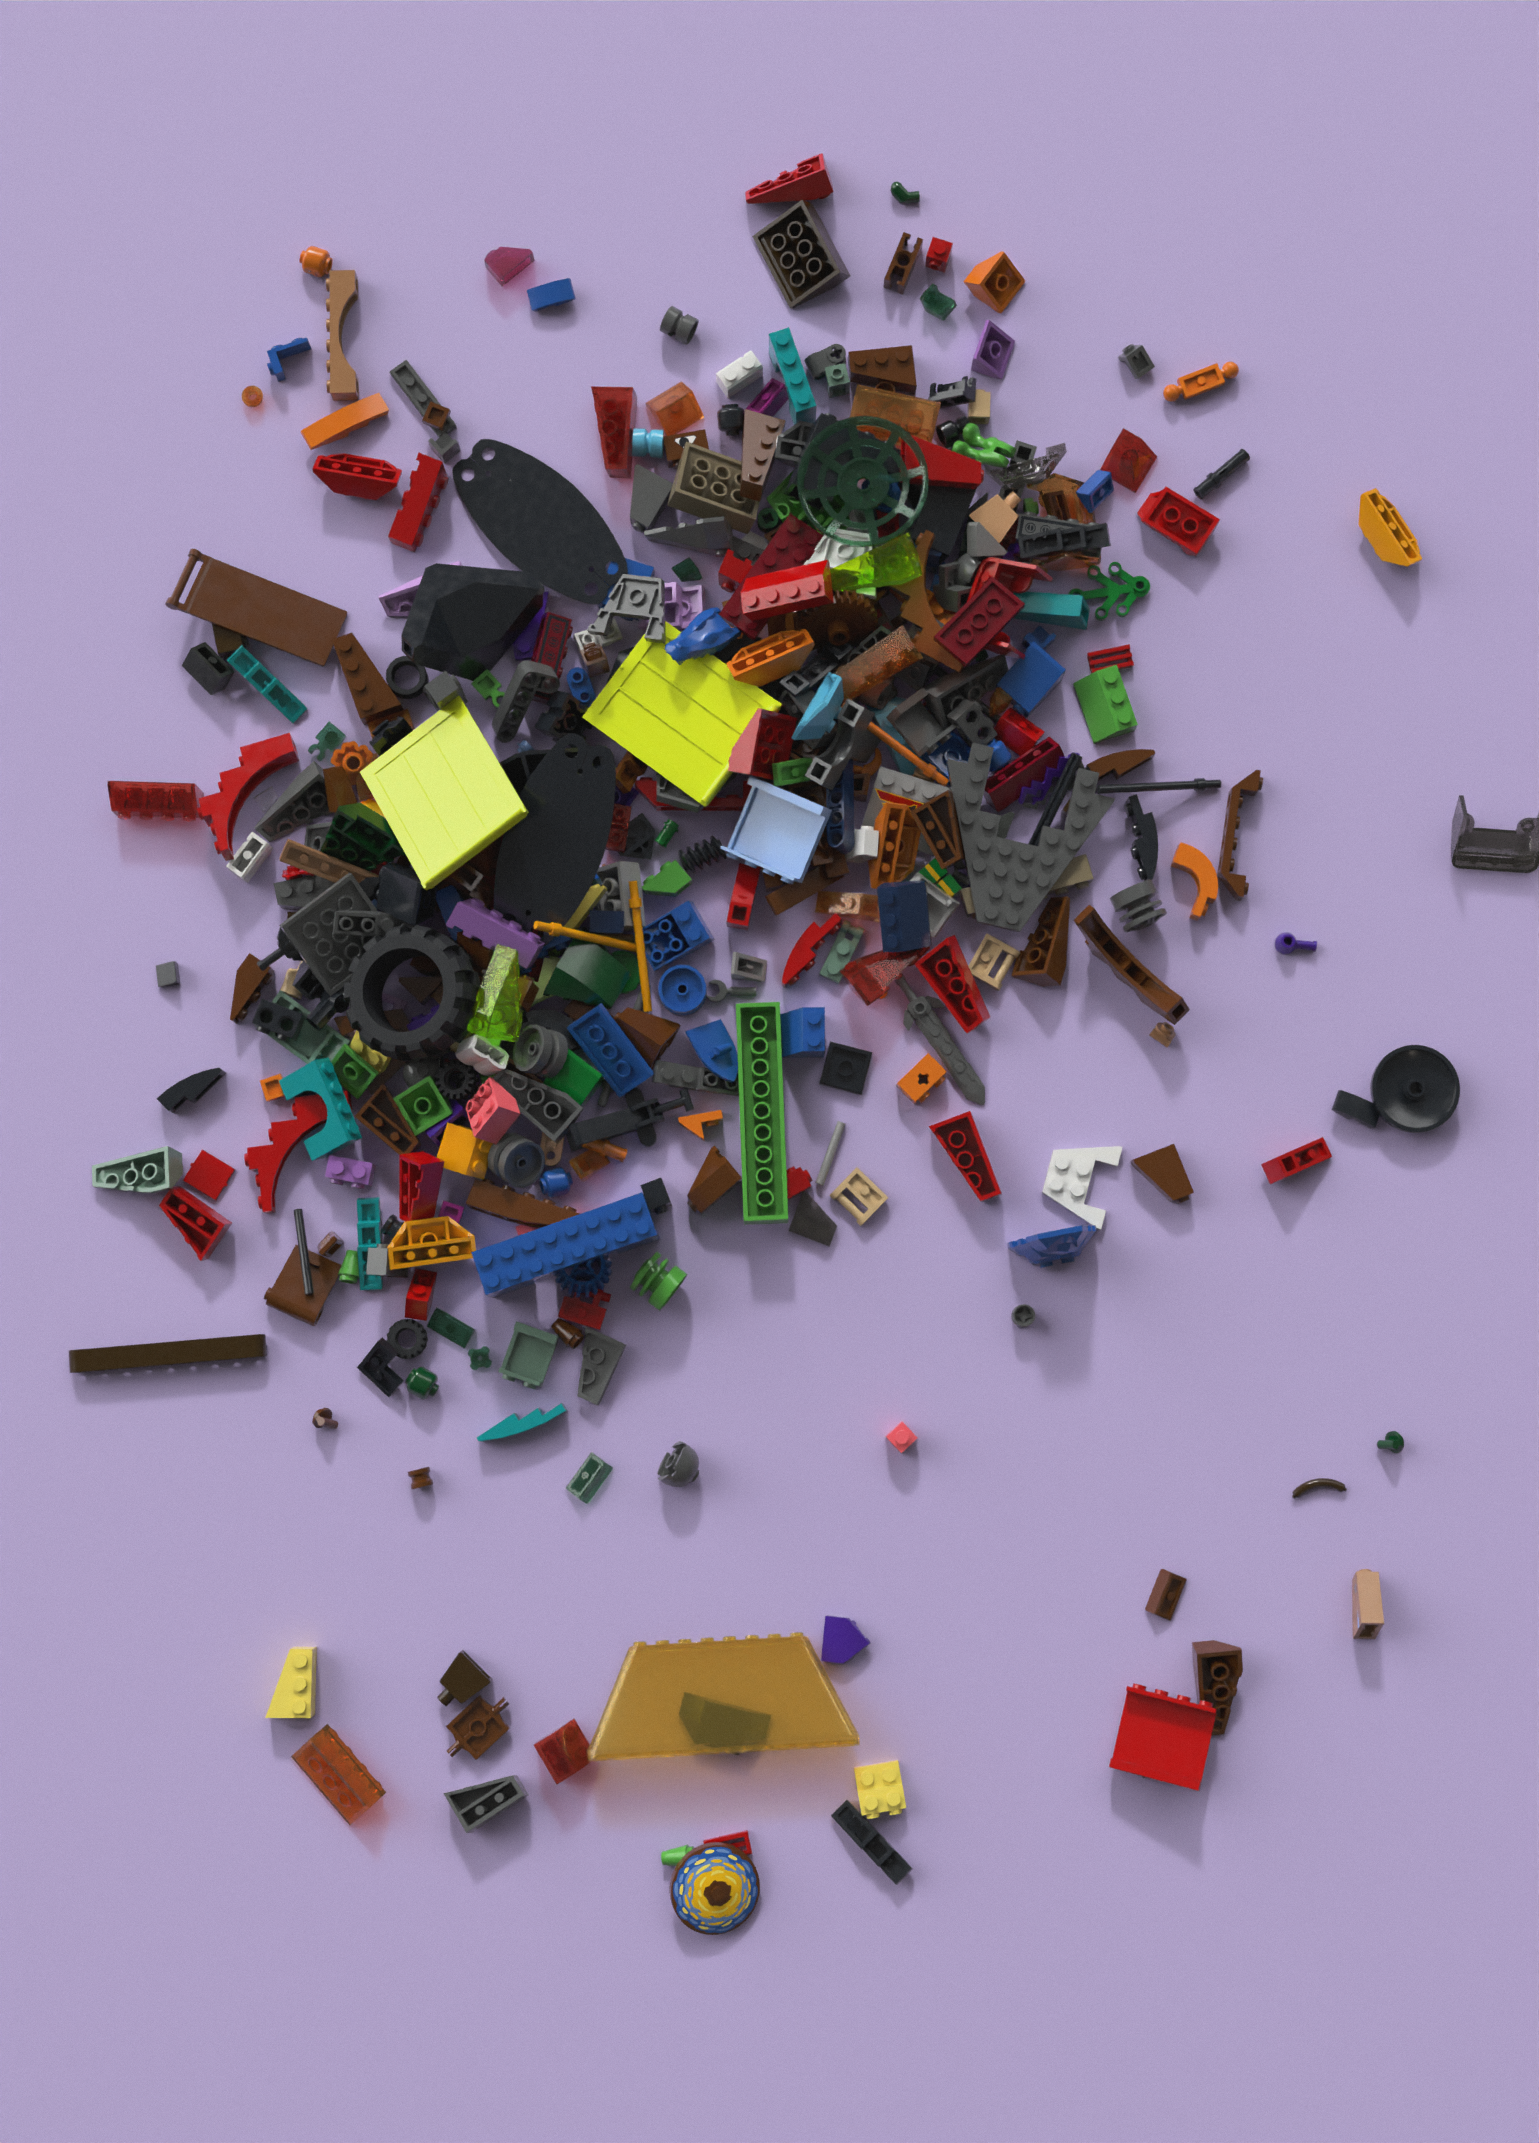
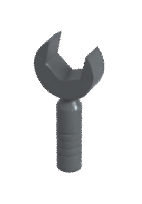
M712 980L709 984L718 985L720 992L715 997L706 995L712 1002H721L727 994L731 996H756V987H730L727 989L722 981Z

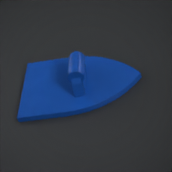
M720 1019L687 1030L685 1033L702 1063L718 1077L733 1083L738 1071V1055L722 1020Z

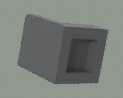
M444 433L436 441L432 438L428 440L431 450L444 464L461 451L457 440H453L447 433Z

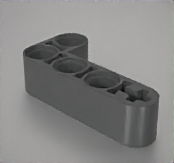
M528 660L519 663L491 724L500 742L507 743L514 739L536 691L554 693L559 689L560 680L551 666Z

